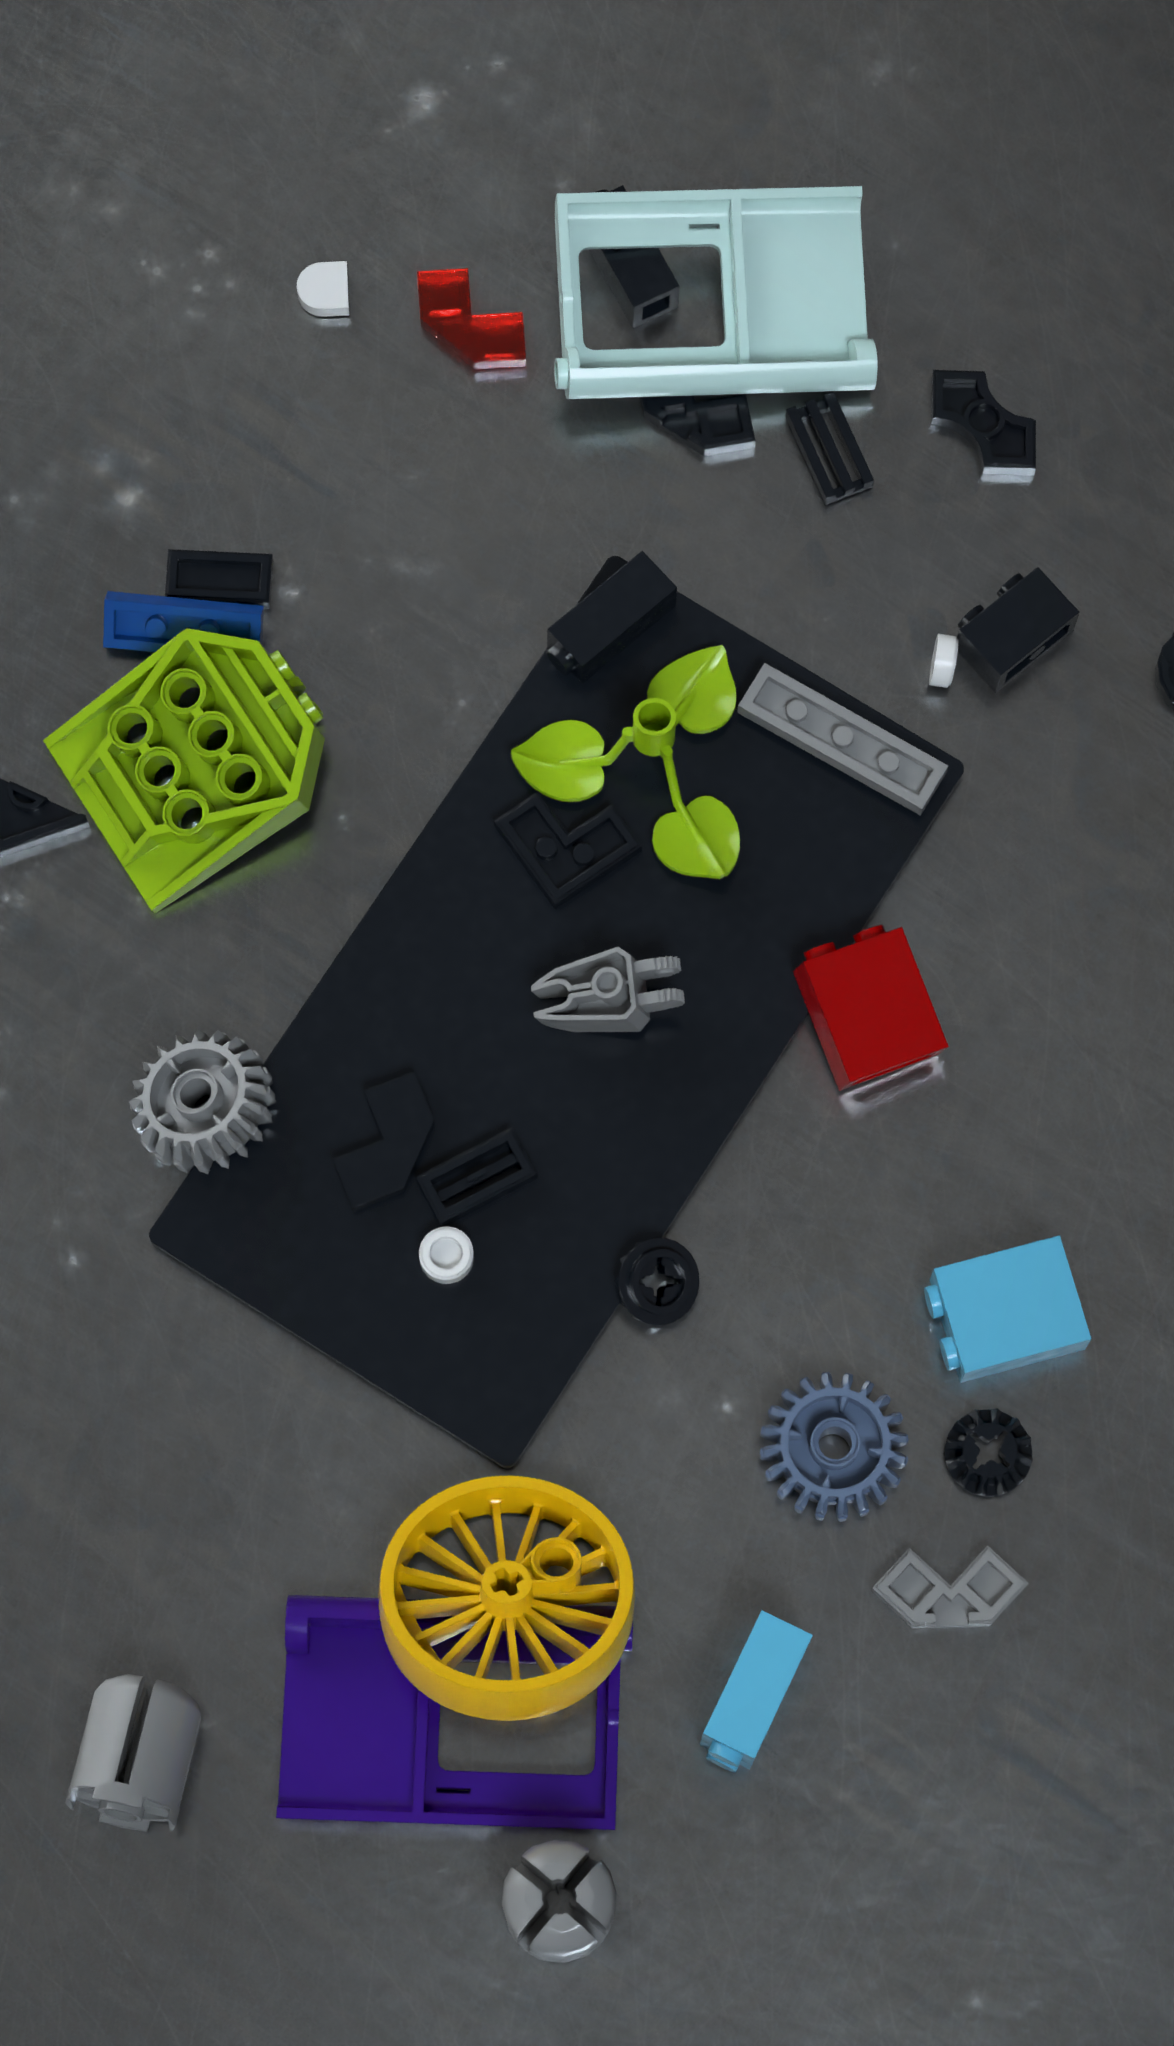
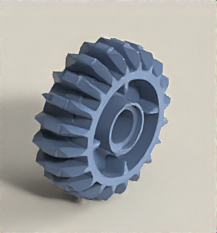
M823 1372L820 1379L821 1389L817 1391L808 1377L802 1378L799 1383L800 1391L803 1395L802 1398L788 1388L785 1389L781 1394V1398L789 1410L772 1405L768 1410V1416L780 1426H763L760 1434L765 1440L776 1443V1445L761 1448L759 1453L761 1460H778V1464L766 1470L765 1477L767 1481H775L782 1477H785L787 1480L778 1489L777 1496L783 1500L794 1490L798 1492L800 1496L794 1506V1510L798 1513H802L805 1510L808 1500L818 1503L815 1510V1519L820 1521L824 1520L828 1505L835 1506L836 1518L839 1522H843L848 1517V1503L853 1504L856 1512L861 1517L868 1514L869 1506L865 1498L866 1495L879 1505L884 1504L887 1500V1495L879 1483L897 1488L901 1481L897 1473L888 1467L904 1468L908 1462L907 1456L900 1452L892 1451L893 1448H901L907 1445L909 1441L908 1434L890 1433L891 1429L902 1423V1414L894 1412L883 1416L881 1412L888 1407L891 1398L884 1394L874 1403L869 1400L868 1397L871 1395L874 1384L869 1380L862 1385L860 1393L850 1390L853 1383V1375L849 1373L844 1374L841 1387L835 1388L833 1387L830 1372ZM829 1434L839 1435L846 1440L849 1446V1453L841 1459H830L821 1452L819 1440Z

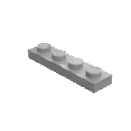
M764 663L738 705L737 713L920 816L947 773L948 765L766 663Z

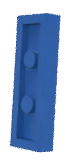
M107 591L104 599L103 647L156 652L186 628L258 640L262 644L264 606Z

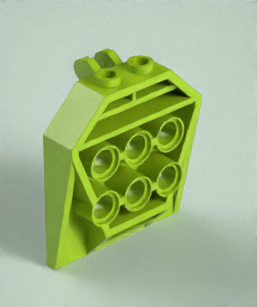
M186 628L43 740L145 902L155 914L309 811L325 737L316 725L323 719V713L307 692H305V685L295 675L281 652L276 650L270 654L258 640ZM190 688H200L198 701L188 708H180L179 700L181 695ZM138 723H147L145 736L139 742L127 743L129 730ZM218 730L228 731V738L221 748L207 750V741L213 732ZM166 765H174L175 771L172 780L166 785L155 786L154 777L157 771ZM246 772H254L255 783L253 787L247 792L235 793L234 784L236 779ZM192 808H202L200 822L191 829H182L181 824L184 814Z

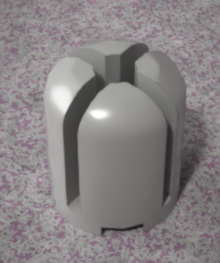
M125 1674L106 1679L93 1694L65 1804L71 1810H74L77 1800L87 1806L96 1808L101 1813L99 1822L148 1832L150 1821H168L169 1829L173 1831L176 1827L182 1795L201 1723L199 1705L191 1695L176 1684L161 1679L156 1680L151 1693L129 1784H127L148 1690L144 1686L145 1676Z
M552 1840L532 1846L521 1855L522 1863L516 1869L511 1867L504 1880L502 1908L508 1931L523 1951L541 1961L565 1963L586 1957L603 1943L613 1924L617 1892L611 1871L602 1860L597 1863L591 1859L588 1848L577 1842ZM555 1889L558 1895L559 1889L571 1893L572 1897L570 1898L569 1905L575 1910L572 1917L568 1913L554 1914L549 1919L544 1913L549 1908V1902L545 1899V1896Z

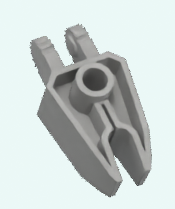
M615 947L555 968L537 980L531 986V992L540 999L568 998L560 1005L534 1012V1018L545 1026L571 1032H640L650 1020V1012L667 1010L668 1008H675L685 1004L684 992L681 989L665 988L660 991L647 992L646 980L669 977L681 971L680 958H677V956H665L637 961L620 947Z

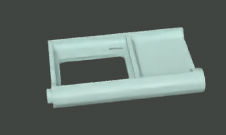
M862 186L557 193L555 199V235L562 358H555L554 363L556 389H564L566 399L874 390L877 382L878 361L875 342L873 339H868L861 230ZM713 247L719 252L724 325L723 344L711 347L592 350L585 346L583 341L579 273L580 252L591 249Z

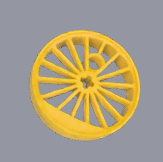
M483 1477L462 1482L437 1493L418 1506L403 1521L392 1537L384 1556L379 1579V1615L385 1641L392 1658L404 1676L424 1695L448 1709L471 1717L498 1721L532 1719L552 1714L580 1701L594 1691L615 1668L624 1652L632 1628L635 1605L634 1576L628 1551L616 1528L597 1507L579 1494L555 1483L531 1477ZM502 1513L531 1515L515 1561L506 1560L501 1520ZM483 1515L492 1516L497 1562L490 1563L464 1520ZM547 1519L566 1527L558 1537L541 1541L531 1551L541 1520ZM446 1528H452L480 1572L431 1538ZM577 1538H583L595 1551L581 1557L580 1550L573 1542ZM417 1552H421L460 1580L410 1568L407 1565ZM551 1566H562L569 1570L568 1573L562 1576H551L545 1573ZM601 1567H607L614 1580L613 1583L581 1585L582 1576ZM401 1585L448 1596V1598L407 1601ZM617 1602L612 1619L564 1607ZM454 1616L424 1631L421 1630L416 1619ZM555 1624L602 1636L589 1649ZM469 1630L440 1660L432 1646ZM515 1630L519 1633L544 1675L527 1679L520 1678ZM490 1631L475 1676L455 1670V1667ZM506 1631L512 1680L486 1679L502 1632ZM534 1631L575 1659V1661L557 1669Z

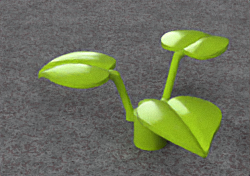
M723 645L692 652L660 670L649 684L647 699L640 702L634 710L633 727L623 728L622 736L606 755H603L604 741L599 732L587 723L578 720H564L552 723L540 729L526 742L511 750V758L515 767L525 781L534 789L558 801L579 802L593 797L602 790L604 786V772L601 766L611 765L628 743L633 742L634 746L641 753L651 757H662L672 803L676 809V812H670L661 816L654 826L652 844L658 859L670 870L679 874L721 879L728 876L737 863L740 851V835L734 815L723 802L712 796H700L691 801L687 806L684 805L674 766L672 749L675 742V729L678 723L690 733L705 734L724 726L735 711L736 688Z

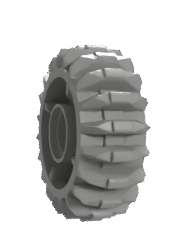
M197 1029L192 1042L188 1043L184 1037L176 1034V1047L168 1051L164 1047L157 1046L160 1059L155 1064L142 1062L143 1070L148 1075L147 1078L132 1081L133 1088L139 1095L129 1100L130 1109L136 1115L131 1120L133 1128L141 1136V1143L148 1152H153L164 1165L170 1166L174 1163L180 1171L188 1173L195 1165L200 1172L208 1174L213 1161L216 1160L221 1167L229 1169V1156L237 1152L238 1155L248 1158V1150L245 1144L249 1139L263 1142V1134L257 1126L273 1122L272 1114L267 1109L268 1106L276 1103L275 1093L269 1087L273 1083L272 1076L267 1068L264 1067V1061L255 1050L249 1049L244 1040L234 1037L230 1040L226 1033L219 1030L209 1038L204 1031L202 1032ZM211 1095L203 1106L194 1108L202 1097Z

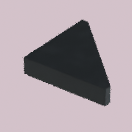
M0 778V858L90 828L86 815L75 813L49 801L43 795L12 781L7 782Z

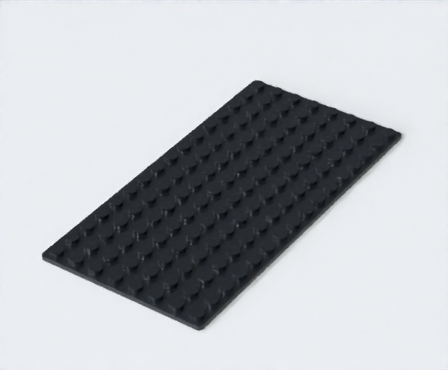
M619 556L609 557L578 603L628 561ZM678 591L676 607L583 684L572 673L565 676L558 671L548 658L546 652L549 649L548 647L546 648L264 1062V1067L267 1068L272 1076L273 1083L269 1087L275 1093L276 1103L267 1107L272 1114L273 1122L257 1126L263 1134V1142L249 1139L245 1144L248 1150V1158L238 1155L237 1152L229 1156V1169L221 1167L215 1160L209 1173L206 1174L200 1172L194 1165L149 1232L151 1243L160 1250L504 1468H511L518 1462L619 1306L621 1296L619 1287L614 1280L619 1276L622 1265L620 1258L627 1255L635 1247L636 1242L655 1237H664L808 1015V1009L793 973L803 961H806L804 953L829 942H834L836 949L854 944L853 935L863 930L964 772V766L960 760ZM713 646H724L729 669L736 688V706L732 717L720 729L705 734L690 733L678 723L675 729V742L672 749L674 766L684 805L687 806L691 801L700 796H712L723 802L736 819L740 835V851L737 863L728 876L721 879L682 875L666 867L654 852L652 837L656 822L661 816L670 812H676L672 803L664 762L661 756H647L638 751L633 742H629L611 765L601 766L604 772V786L602 790L593 797L579 802H563L543 795L529 785L515 767L511 758V750L514 747L526 742L540 729L564 720L582 721L595 728L604 741L603 755H606L622 736L623 728L633 727L634 710L640 702L647 699L649 684L660 670L692 652ZM764 663L948 765L947 773L921 816L737 713L739 703ZM538 792L569 833L612 804L642 844V852L557 909H554L494 826V820ZM615 947H620L637 961L665 956H677V958H680L681 971L669 977L646 980L647 992L660 991L665 988L681 989L684 992L685 1004L675 1008H668L667 1010L650 1012V1020L640 1032H571L545 1026L534 1018V1012L560 1005L568 998L540 999L531 992V986L555 968ZM415 1071L435 1125L426 1144H424L405 1192L353 1212L333 1159L383 1140L366 1100L364 1090ZM512 1127L537 1172V1179L444 1226L457 1228L468 1236L473 1246L474 1261L470 1272L458 1282L442 1284L433 1281L421 1268L419 1248L424 1237L430 1231L441 1226L436 1219L435 1213L430 1208L423 1191L417 1184L416 1176ZM509 1145L433 1184L434 1189L437 1192L511 1154L512 1151ZM518 1164L444 1202L445 1209L521 1170V1167Z

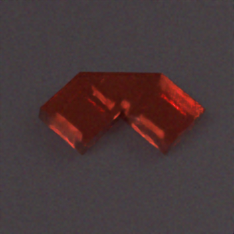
M468 268L417 271L421 326L435 338L438 337L459 353V357L475 370L526 367L523 312L471 315Z

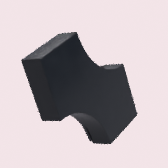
M933 370L931 425L944 426L963 435L973 445L979 455L982 474L1034 475L1036 470V420L1015 415L1003 408L995 400L988 388L985 371Z

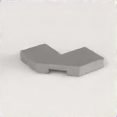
M988 1545L952 1585H949L909 1548L873 1586L871 1591L911 1628L991 1626L1029 1583Z

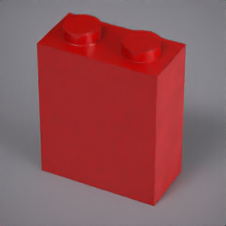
M883 924L868 928L853 935L854 944L840 949H836L834 942L817 946L804 953L806 961H803L793 971L839 1091L935 1057L949 1047L902 927L888 932L885 931Z

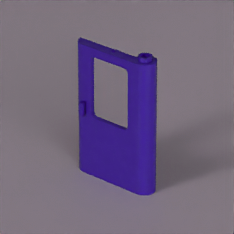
M288 1595L285 1618V1650L287 1654L276 1818L615 1830L621 1658L609 1676L597 1687L595 1766L591 1773L587 1775L449 1771L444 1770L438 1763L441 1705L419 1691L396 1665L382 1631L379 1615V1598ZM406 1599V1600H407V1601H415V1600H421V1599ZM564 1606L611 1619L616 1610V1606ZM454 1616L416 1619L421 1630L424 1631ZM633 1623L624 1651H632ZM555 1624L589 1649L602 1636ZM469 1630L432 1646L440 1660ZM515 1630L519 1664H537L519 1633ZM490 1631L461 1662H480ZM506 1631L502 1632L492 1663H509ZM534 1631L555 1665H568L575 1661V1659ZM437 1789H456V1790H437Z

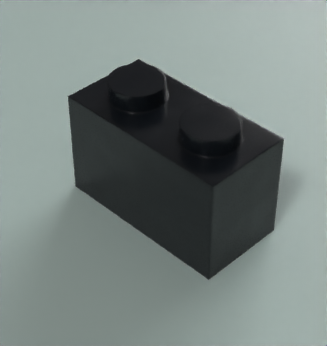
M1039 567L1035 568L1025 577L1020 573L1014 575L997 592L999 598L985 609L982 605L974 607L958 623L960 628L957 636L959 640V654L995 693L1074 631L1080 612Z

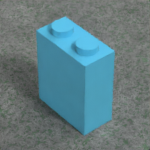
M1060 1235L934 1268L930 1277L931 1285L924 1287L925 1299L930 1315L933 1319L941 1317L946 1334L945 1338L939 1340L945 1366L948 1371L956 1369L960 1383L1082 1351L1087 1348L1092 1339Z
M761 1610L703 1732L700 1746L708 1749L706 1759L731 1772L736 1773L739 1765L750 1770L813 1636L812 1634Z

